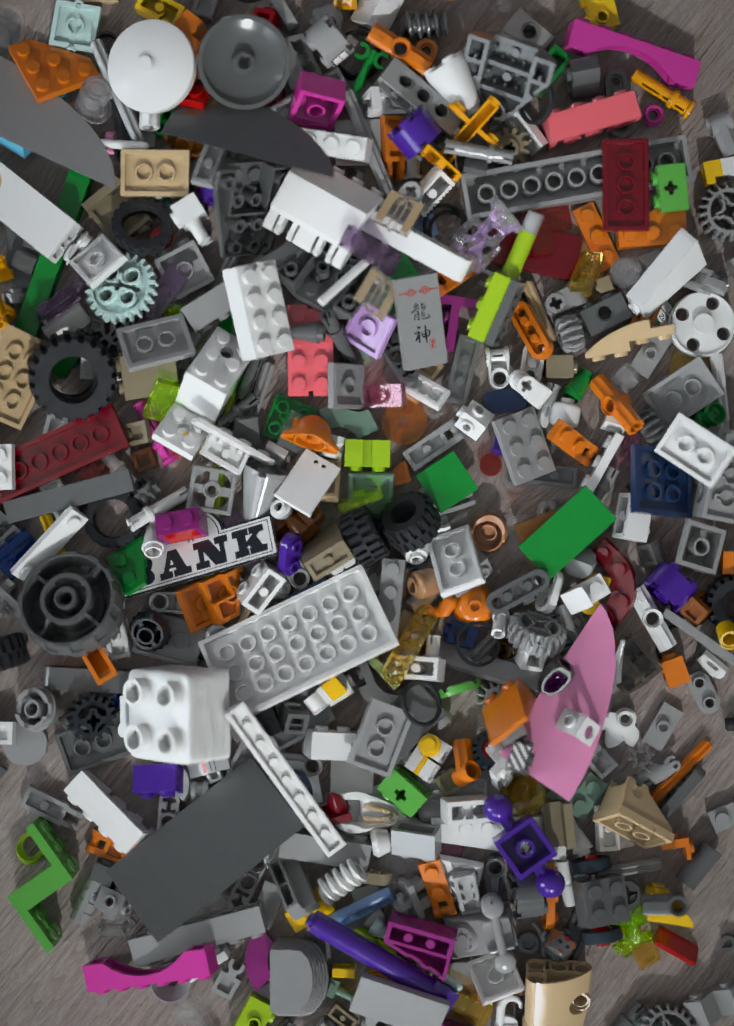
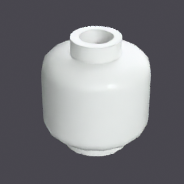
M561 398V402L553 403L549 422L554 425L559 418L574 429L578 427L581 408L574 404L575 400Z

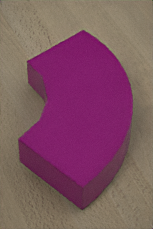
M267 932L259 938L250 939L246 949V972L256 991L270 980L269 956L270 949L275 941Z

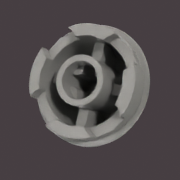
M35 686L26 689L16 700L18 702V714H15V717L22 727L30 731H43L54 724L60 716L61 706L58 698L44 687Z

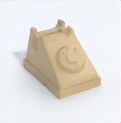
M628 776L621 785L614 781L610 782L598 811L594 812L592 821L644 849L672 843L675 836L672 833L671 826L650 795L649 787L644 783L637 786L636 779Z

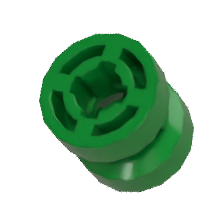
M717 402L708 404L694 414L695 422L707 430L710 429V426L719 425L726 419L724 407Z

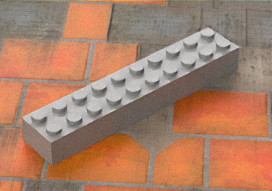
M686 134L649 141V191L656 190L655 186L651 184V172H654V167L658 165L685 163L687 184L694 180ZM602 149L488 169L485 177L470 173L462 174L459 178L466 222L473 223L490 220L495 215L499 206L508 216L527 213L528 210L540 211L602 200Z

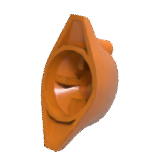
M308 415L302 419L294 417L291 429L284 430L280 436L291 443L313 451L336 455L339 452V447L331 437L328 423L316 415Z

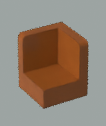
M703 590L693 595L679 611L695 628L706 622L708 614L712 611L701 600L706 594Z

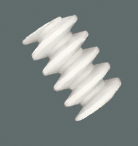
M348 858L346 860L348 867L341 863L339 864L341 871L336 868L332 869L334 876L326 873V881L322 878L318 879V892L327 905L331 906L341 896L347 895L348 891H353L355 886L359 887L362 881L366 882L368 880V876L360 864Z

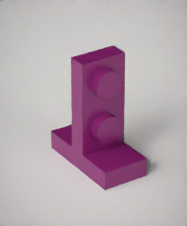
M446 294L440 297L442 306L451 307L450 310H446L444 323L448 324L447 332H444L446 352L453 353L460 308L478 311L476 305L479 299Z

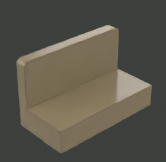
M568 800L543 802L541 805L544 834L553 847L565 846L568 850L577 849L572 803Z

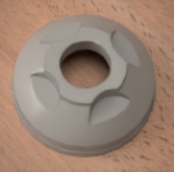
M175 961L163 962L156 968L167 966ZM190 981L181 984L177 982L174 985L168 984L165 986H158L157 983L150 985L154 996L165 1003H176L182 1000L188 994L191 987Z

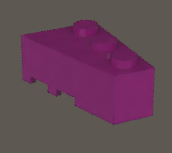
M392 911L384 943L407 958L411 957L420 963L422 968L431 970L439 976V979L445 982L458 929Z

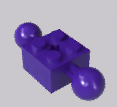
M499 793L489 796L484 803V814L490 821L500 823L504 830L492 837L494 845L520 881L534 871L537 875L536 887L538 892L547 898L558 897L565 888L564 876L558 870L548 868L545 864L558 855L553 845L529 812L515 821L512 817V802L507 796ZM523 842H528L527 845L529 848L527 850H525L524 848H520V844Z

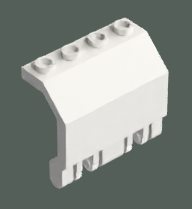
M334 165L332 167L334 171L333 178L291 168L271 204V208L263 222V227L280 235L289 220L293 221L286 239L289 242L293 241V244L312 253L316 257L322 253L327 241L332 243L325 262L342 270L352 254L354 243L368 217L378 206L381 207L386 200L382 198L384 193L374 187L371 190L364 188V182L354 176L351 180L344 177L345 171Z

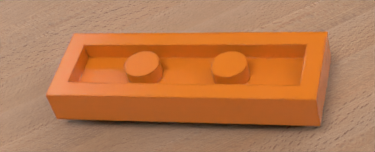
M593 201L573 210L571 213L599 272L602 273L621 264L622 262L608 233L602 232V220Z

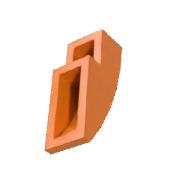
M105 646L82 657L98 686L118 675V671Z

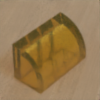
M463 989L457 991L459 997L449 1013L475 1026H485L494 1010L493 1004L490 1003L483 1006L481 1000L478 1001L476 995Z

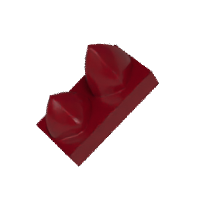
M331 792L327 805L320 806L333 825L353 820L348 800L345 801L337 793Z

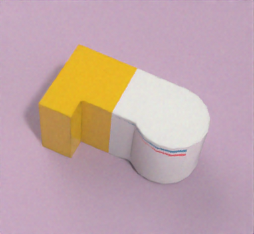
M734 156L703 162L700 165L704 188L715 185L716 179L727 177L734 179Z
M336 675L324 681L303 702L313 715H316L337 698L344 695L348 689Z

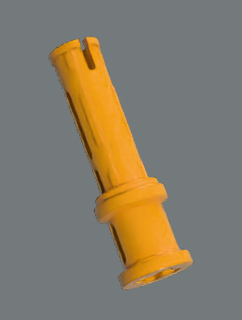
M637 68L630 79L631 82L665 102L668 109L673 108L682 114L685 120L697 103L695 100L690 101L680 94L681 91H673L639 68Z

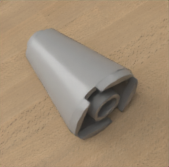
M257 461L246 462L243 468V518L248 521L269 515L271 504L277 499L274 497V494L288 476L286 470L275 465L271 468Z

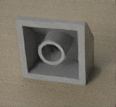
M686 519L674 563L696 572L716 575L727 531Z

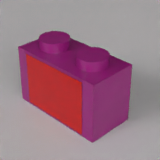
M198 506L155 515L156 536L166 545L209 536L207 515Z

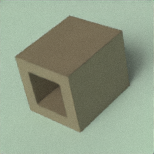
M551 355L544 360V379H572L574 374H577L578 363L577 360H574L573 355Z

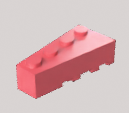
M626 89L619 90L608 98L598 96L593 98L591 103L584 105L583 102L574 103L569 106L570 109L561 111V108L553 109L549 118L540 126L542 134L548 141L546 144L547 151L556 150L555 146L563 142L566 146L574 144L584 135L588 139L603 133L602 129L605 128L607 132L638 122L642 115L634 90L629 92Z

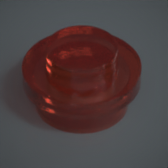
M486 454L481 458L479 467L483 474L494 476L501 471L502 461L495 454Z

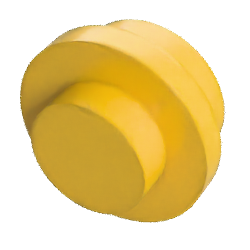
M433 734L424 735L419 740V751L426 757L436 756L441 750L440 739Z

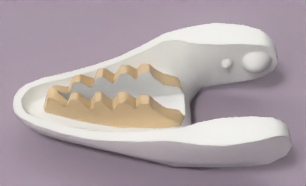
M357 791L341 792L339 795L345 801L348 799L359 800L360 811L358 818L354 822L347 821L335 826L348 833H363L376 828L395 825L397 820H404L406 816L398 811L396 805L366 793Z

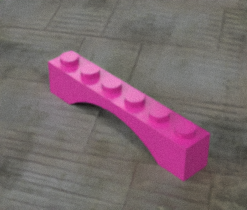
M578 17L569 22L562 45L564 51L582 57L603 50H617L630 53L649 64L659 74L665 85L683 91H688L695 87L701 61L695 60V56L687 53H675L673 48L661 46V48L654 46L652 41L632 38L633 35L626 32L616 33L611 31L612 28L606 25L596 26L590 24L591 21L586 18Z
M211 942L192 945L182 953L177 961L156 969L132 967L113 957L92 959L83 965L82 968L88 993L97 992L100 995L108 993L112 989L122 992L130 989V987L137 986V989H143L156 983L158 986L168 985L171 981H178L181 984L189 982L193 978L203 981L212 978V974L219 969L214 944Z

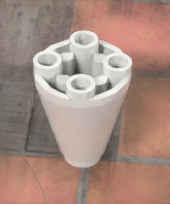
M460 50L454 55L451 54L443 59L442 63L438 66H434L424 72L427 82L449 103H454L455 100L458 101L466 109L463 113L469 117L480 108V99L472 79L469 62H466L464 53Z

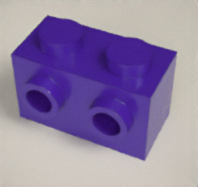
M176 763L133 765L132 793L140 795L141 799H154V795L161 794L163 798H174L175 794L183 793L184 766Z

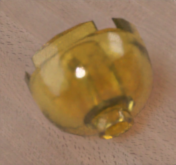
M515 773L512 775L514 779H512L510 784L500 789V794L507 796L511 800L513 814L520 817L529 813L533 815L544 806L546 801L545 785L531 775L527 777Z

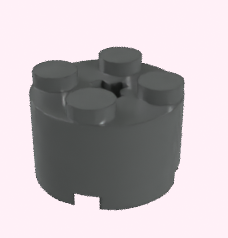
M533 871L521 881L515 873H510L508 876L511 879H508L507 887L510 905L513 904L516 910L511 911L514 919L539 917L547 914L548 903L537 890V875Z

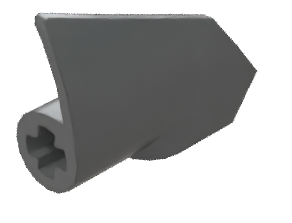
M7 226L5 259L8 268L14 271V279H11L15 287L25 289L29 287L40 252Z

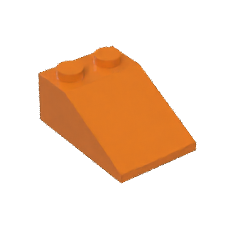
M517 677L514 681L509 679L501 686L502 690L499 693L495 694L493 692L484 700L485 704L482 714L489 740L493 747L526 722L532 712L537 696L520 677Z

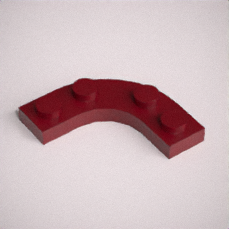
M604 537L592 551L596 555V562L611 577L613 585L612 594L603 608L607 612L614 632L634 606L637 596L636 574L628 558L609 539Z

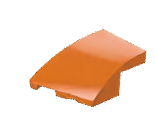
M242 566L215 573L175 591L190 633H195L211 624L222 625L240 616V603L236 594L240 582V573L243 572Z

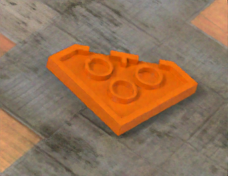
M26 39L8 46L9 53L37 104L100 81V75L89 57L32 39Z

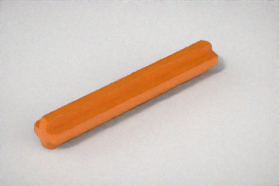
M702 739L680 762L681 768L660 782L650 792L656 804L712 749L713 746L706 739Z

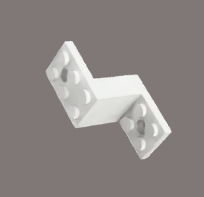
M217 326L186 371L175 403L152 435V439L192 461L209 434L192 424V418L207 417L214 422L213 425L215 426L217 420L220 419L235 383L251 361H242L236 336ZM227 352L231 355V358H225L221 353ZM184 428L189 434H180L177 429Z

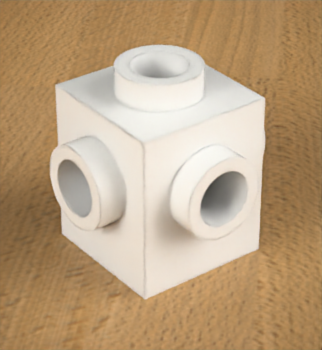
M472 400L468 406L463 404L456 414L459 419L454 426L477 441L495 415Z

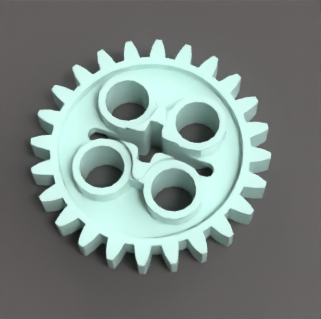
M129 252L125 256L128 260L94 290L91 288L85 291L88 295L86 301L91 305L89 308L99 319L102 318L106 323L111 320L116 325L120 320L125 325L128 318L133 323L135 315H138L140 318L143 317L142 310L150 311L147 304H154L155 302L151 296L158 295L154 289L159 287V284L155 281L158 277L153 272L154 269L150 264L148 265L144 258L141 260L138 255L132 257L129 255ZM112 295L111 298L106 301V298Z

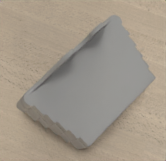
M278 937L270 949V982L263 985L258 991L254 987L252 989L255 993L270 1000V1011L277 1016L311 1015L321 1006L322 1001L326 997L329 981L326 958L318 944L309 938Z

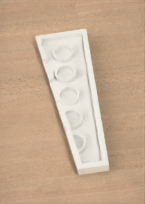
M515 815L512 817L515 821H517L524 815ZM532 815L544 833L543 815ZM431 817L432 825L441 826V843L499 851L494 845L492 837L504 830L500 823L484 822L448 826L441 821V817ZM528 842L521 843L520 848L527 850L529 848ZM554 847L558 855L552 859L566 861V847Z

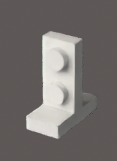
M379 86L370 87L360 98L359 105L365 119L378 118L382 115L406 116L408 114L384 93L380 92Z

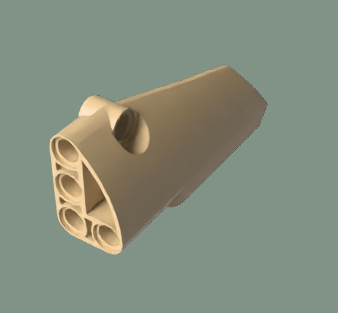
M529 959L526 962L525 1009L522 1016V1026H583L587 1008L590 1006L591 964L586 961L576 960L556 963L551 959Z

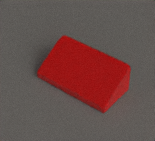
M660 925L652 938L654 944L687 964L695 966L699 950L698 946Z

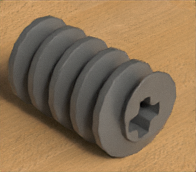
M426 9L423 10L422 16L419 15L418 10H414L413 16H410L409 10H405L404 16H401V37L405 38L406 33H408L410 39H413L415 33H418L419 39H422L424 32H426L428 38L431 39L433 32H435L437 38L440 39L442 32H445L447 38V14L445 9L441 10L440 16H438L436 9L432 10L431 16L428 15Z

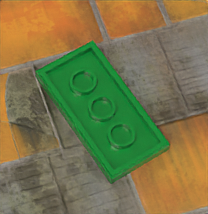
M584 485L528 536L518 548L538 569L544 570L550 580L617 518Z

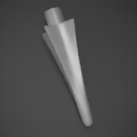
M625 639L620 640L615 654L616 669L612 692L616 685L621 683Z

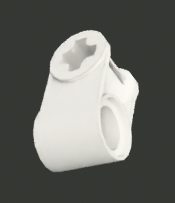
M504 346V348L500 349L485 347L489 385L495 390H502L509 383V347ZM497 373L502 374L505 377V383L501 385L496 384L493 381V376Z
M515 370L509 376V385L538 410L553 393L544 384L535 380L523 370Z

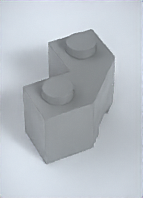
M726 978L718 984L703 990H696L690 993V997L683 1002L687 1016H692L691 1024L712 1026L722 1016L734 1015V980Z

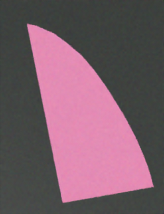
M599 604L564 657L573 666L575 675L572 680L559 693L554 695H546L541 692L534 703L529 719L522 724L528 734L523 739L534 743L532 753H535V757L531 767H526L529 770V775L568 801L576 792L592 760L603 729L613 690L616 669L615 640L607 612L601 604ZM554 672L551 678H556L559 675L558 672ZM565 707L589 717L601 726L591 746L555 727ZM592 726L586 728L584 732L585 738L591 735ZM513 744L505 747L499 755L508 760Z

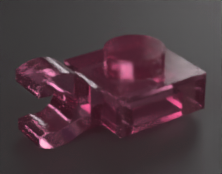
M636 432L633 435L625 436L622 448L625 449L624 455L615 461L616 468H619L621 461L624 460L628 463L626 471H630V445L639 444L642 434Z

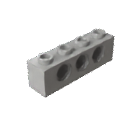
M396 57L386 66L373 84L374 86H379L382 93L411 116H413L411 113L422 104L441 127L442 131L436 138L443 142L453 134L461 123V120L448 108L450 103L428 85L422 76L416 75L408 68L404 61H400ZM400 81H403L406 87L402 86ZM417 95L421 96L424 102L420 101ZM435 110L440 112L441 117L436 114Z

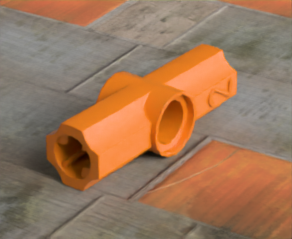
M377 22L366 38V41L390 55L392 59L396 57L400 61H404L408 68L422 77L425 76L424 72L429 69L434 61L432 57L411 45L407 39L397 36ZM397 44L403 45L406 53L403 55L396 54L394 46Z
M604 374L597 375L591 380L589 387L601 401V408L606 416H614L629 435H633L642 429L644 422L632 408L631 398L627 393H619Z

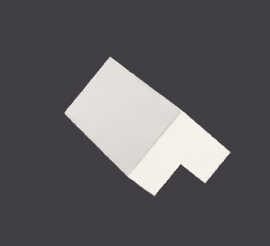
M359 0L357 10H354L350 20L358 26L370 30L376 22L390 30L404 0Z

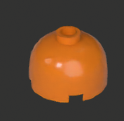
M481 584L457 598L456 607L452 611L454 617L463 625L473 621L488 623L492 619L493 612L487 608L486 598L491 591ZM495 599L493 600L494 606H496V600H495ZM472 625L469 627H480L481 625Z

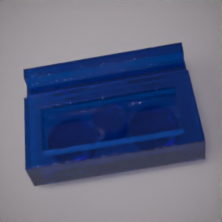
M26 528L22 529L0 547V570L11 581L16 576L11 574L10 569L36 542V539L30 535Z

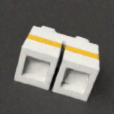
M440 740L441 750L436 756L431 758L443 765L453 747ZM418 745L413 752L410 750L401 759L405 763V767L430 784L441 766L424 756L419 751Z

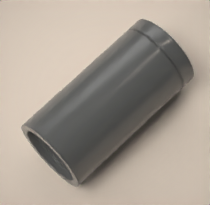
M703 841L691 856L692 860L687 861L676 877L694 891L722 855Z

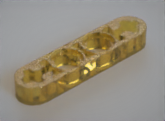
M423 604L416 609L398 640L399 646L394 647L384 664L382 675L387 683L396 685L404 679L435 625L437 614L431 605ZM429 612L431 616L423 619L422 615H427ZM414 630L421 631V635L417 639L410 638V634ZM403 649L410 650L408 657L399 658V653ZM396 670L398 672L396 675H389L390 671L394 672Z

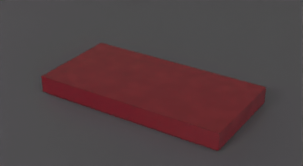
M649 138L602 139V232H648Z
M523 223L506 230L493 228L486 263L504 266ZM540 227L522 271L574 282L583 237Z

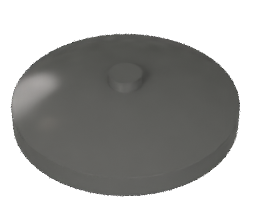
M238 14L220 20L209 29L200 44L197 64L201 81L213 98L228 107L249 110L262 107L279 95L288 80L291 61L287 43L275 26L258 16Z

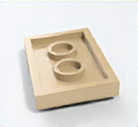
M121 149L120 196L186 197L190 194L191 151Z

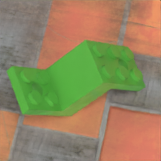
M39 816L25 829L50 864L17 886L7 898L46 953L55 948L62 938L61 929L55 922H51L47 916V909L43 904L39 905V902L72 880L80 869L76 857L72 854L69 855L66 851V844L60 836L57 837L52 831L53 826L51 822Z

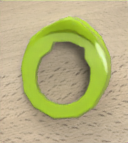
M26 832L20 837L16 845V853L22 863L32 865L38 862L44 854L39 850L35 856L26 855L24 843L30 837V834Z

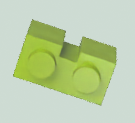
M345 439L344 466L350 467V471H363V467H372V472H386V468H391V440Z

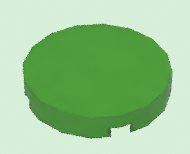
M474 679L475 684L469 680L445 689L446 693H444L443 689H440L438 693L442 699L482 687L481 679Z

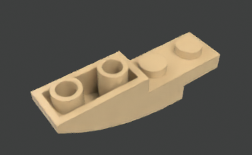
M646 319L624 326L602 338L585 354V357L592 358V362L605 360V355L614 354L615 358L627 356L628 351L633 350L632 341H635V344L638 345L648 343L649 338L658 337V341L671 339V334L676 333L675 323L652 327L651 319Z

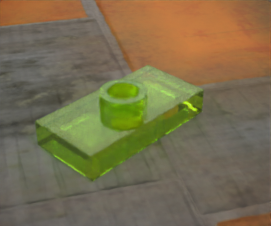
M158 378L142 412L143 418L161 422L178 395L181 387L180 383Z
M379 486L365 491L363 488L352 492V496L339 500L338 507L340 512L343 513L383 499V488Z

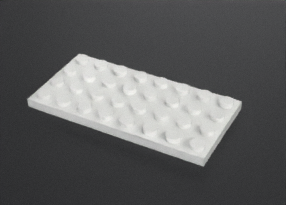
M359 564L262 611L260 615L251 616L198 642V645L208 668H225L229 672V708L243 700L252 714L255 715L399 646V643L364 567Z

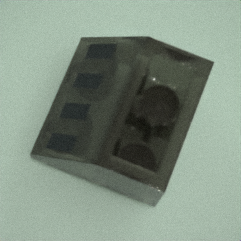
M632 633L623 638L626 640L623 653L621 683L616 685L625 696L647 684L663 670ZM620 642L617 643L615 652L617 651Z

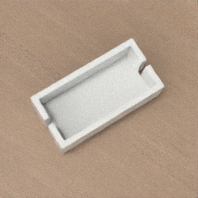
M275 259L222 270L242 361L295 350Z

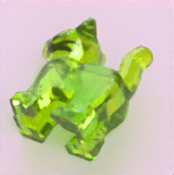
M643 913L631 917V921L613 924L621 926L625 939L617 941L611 947L615 949L618 955L629 958L634 948L641 946L645 942L654 941L650 930L642 932L640 926L647 923Z

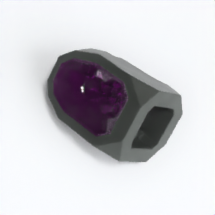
M554 656L541 672L542 675L538 680V688L540 692L546 695L559 693L575 675L573 666L562 656Z

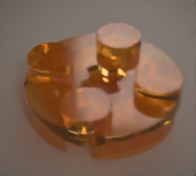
M398 400L386 408L382 417V429L386 437L398 445H409L415 443L423 436L427 418L424 410L418 404L409 400ZM402 416L405 419H410L408 423L409 428L407 429L398 426V423H400L399 418Z

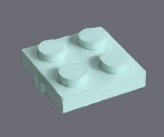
M56 0L49 45L64 48L67 51L93 53L90 43L98 35L102 8L84 4L80 0H75V2Z

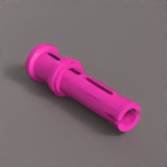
M144 399L133 405V408L136 410L141 421L149 419L152 436L159 424ZM152 439L154 442L152 444L153 449L157 450L163 460V467L181 457L180 454Z

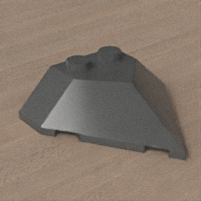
M500 31L470 32L464 57L466 62H469L473 73L472 79L481 105L490 95L494 96L501 103L497 111L489 118L488 125L490 130H494L500 123L551 84L557 62L542 46Z

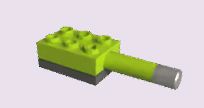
M528 210L502 271L495 272L494 275H490L487 279L485 287L488 289L485 296H481L477 302L476 309L479 310L476 317H472L468 323L467 330H469L467 336L492 347L500 346L527 283L518 280L542 224L544 215Z

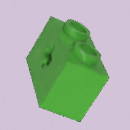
M685 163L654 167V172H651V184L656 189V195H653L654 209L658 210V214L688 210L689 200ZM668 183L670 187L674 188V191L670 192V195L669 191L664 190V187L667 186Z
M400 763L393 768L390 778L385 777L377 787L383 798L392 801L401 814L410 818L417 814L433 795L427 787Z

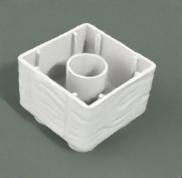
M167 664L137 668L130 671L129 680L126 681L123 687V696L129 705L130 725L124 732V743L132 756L146 760L184 765L223 760L230 757V722L224 715V712L229 709V672L227 669Z

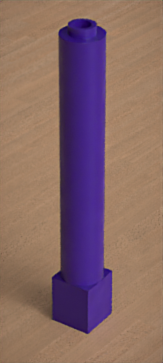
M319 910L315 913L311 912L305 925H307V931L398 984L449 1000L450 1006L446 1015L458 999V992L435 975L430 976Z

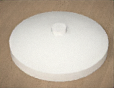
M156 19L143 20L125 29L113 44L108 59V77L115 95L126 106L146 114L163 113L180 104L190 92L197 72L195 50L186 34L176 26Z

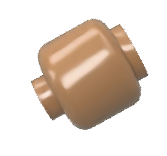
M428 567L415 570L410 574L407 580V588L411 595L418 599H425L439 593L433 568Z

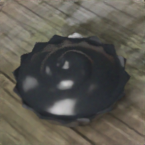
M145 610L144 612H138L136 616L132 617V622L129 624V633L138 647L156 651L157 649H163L168 644V640L171 638V628L168 626V620L164 619L162 614H157L155 610Z

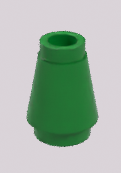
M582 368L564 386L563 395L566 398L575 400V403L583 400L593 374L587 369Z

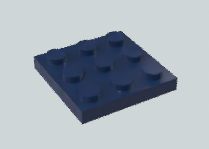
M630 445V513L683 519L692 518V476L656 453L654 450L657 446Z

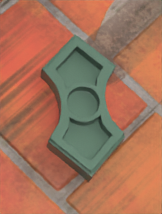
M327 405L318 410L322 418L328 423L330 430L345 428L352 431L358 439H362L379 430L369 409L356 412L349 409H328Z

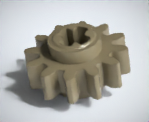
M508 126L504 128V132L496 133V136L499 138L497 148L511 150L512 147H509V144L513 143L512 146L515 147L514 158L511 159L513 165L521 164V161H528V157L525 154L533 151L531 148H527V145L532 143L531 139L525 140L527 131L520 134L519 126L514 127L513 130Z

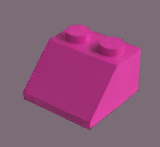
M302 70L294 88L288 120L294 124L331 132L345 103L346 81Z

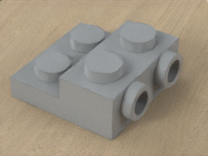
M188 238L177 243V249L171 252L169 249H166L156 254L158 259L154 260L175 301L215 281L195 240L189 241Z

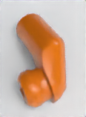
M455 595L445 597L438 606L428 607L426 611L429 618L449 616L456 607L457 597Z

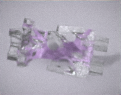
M496 194L490 200L491 213L483 223H481L480 216L477 213L447 237L450 242L446 246L472 260L465 276L473 271L477 274L482 272L501 250L499 243L512 231L519 233L524 230ZM473 225L477 226V231L473 235H469V228ZM493 228H496L498 233L495 236L489 237L487 234ZM484 247H491L489 253L486 255L482 253Z

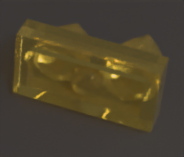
M581 252L567 285L570 292H580L585 297L592 295V287L594 283H597L596 279L600 278V268L604 261L602 252Z

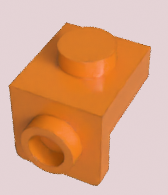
M672 832L675 834L673 842L660 845L662 850L683 848V855L686 860H692L691 853H694L693 840H689L685 833L678 834L677 832Z

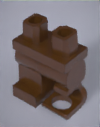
M317 506L312 512L311 517L306 516L293 507L291 515L286 519L279 520L271 515L278 551H280L281 544L279 541L288 532H294L301 536L302 544H305L314 534L316 535L321 531L318 525L326 517Z

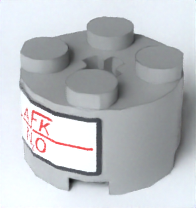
M324 14L305 31L304 41L312 51L315 49L319 51L320 60L329 69L331 66L335 68L355 50V47L352 44L347 45V36L334 21L329 24V16Z

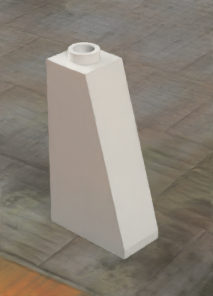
M683 228L677 232L626 294L630 303L628 307L635 315L640 314L647 319L707 265L698 241Z

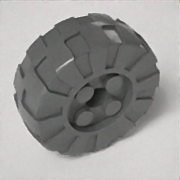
M67 551L57 556H49L41 561L40 565L33 571L31 570L23 582L24 586L18 597L21 623L30 638L38 646L52 654L61 657L70 655L74 658L87 656L90 652L96 649L100 650L111 641L110 638L115 632L119 631L122 625L126 599L120 581L107 564L90 554L85 555L79 551Z

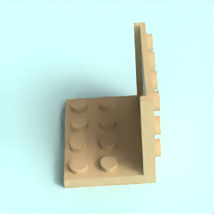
M6 324L5 328L0 329V422L21 430L35 402L29 388L28 364L32 359L31 355L34 349L37 350L39 348V343L42 340Z

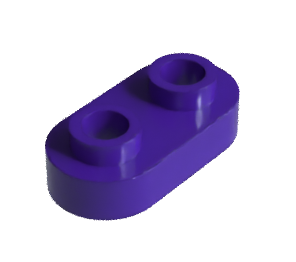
M288 532L280 544L278 571L286 576L296 573L300 567L302 538L294 532Z

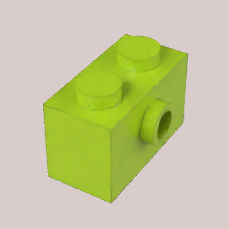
M252 990L233 1026H266L267 1022L272 1023L276 1015L270 1011V1000Z

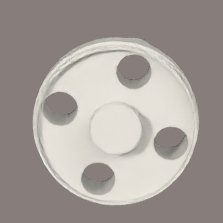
M699 292L691 293L680 299L670 311L668 325L675 323L676 333L671 334V340L686 356L695 358L699 355L701 358L713 356L725 349L734 335V313L730 305L722 297L714 293L710 295ZM710 298L716 302L715 310L707 308V299ZM678 309L685 311L686 319L684 321L677 319L676 311ZM721 328L726 331L727 337L725 340H720L717 337L718 329ZM689 339L696 342L697 348L695 351H690L687 348V341Z

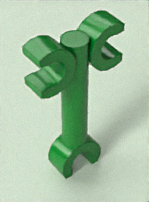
M360 42V46L366 49V53L364 55L355 53V57L358 60L365 61L351 87L358 102H360L359 92L373 64L378 70L383 71L384 67L378 64V60L380 58L389 60L390 58L385 52L378 53L370 49L369 45L365 42Z

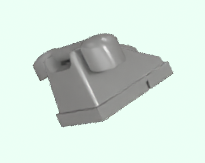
M490 892L485 894L480 901L482 913L462 916L461 911L458 910L456 915H443L445 926L458 929L451 955L452 960L495 954L493 964L498 972L503 974L510 973L515 969L516 958L509 950H513L518 943L507 899L502 900L498 894Z

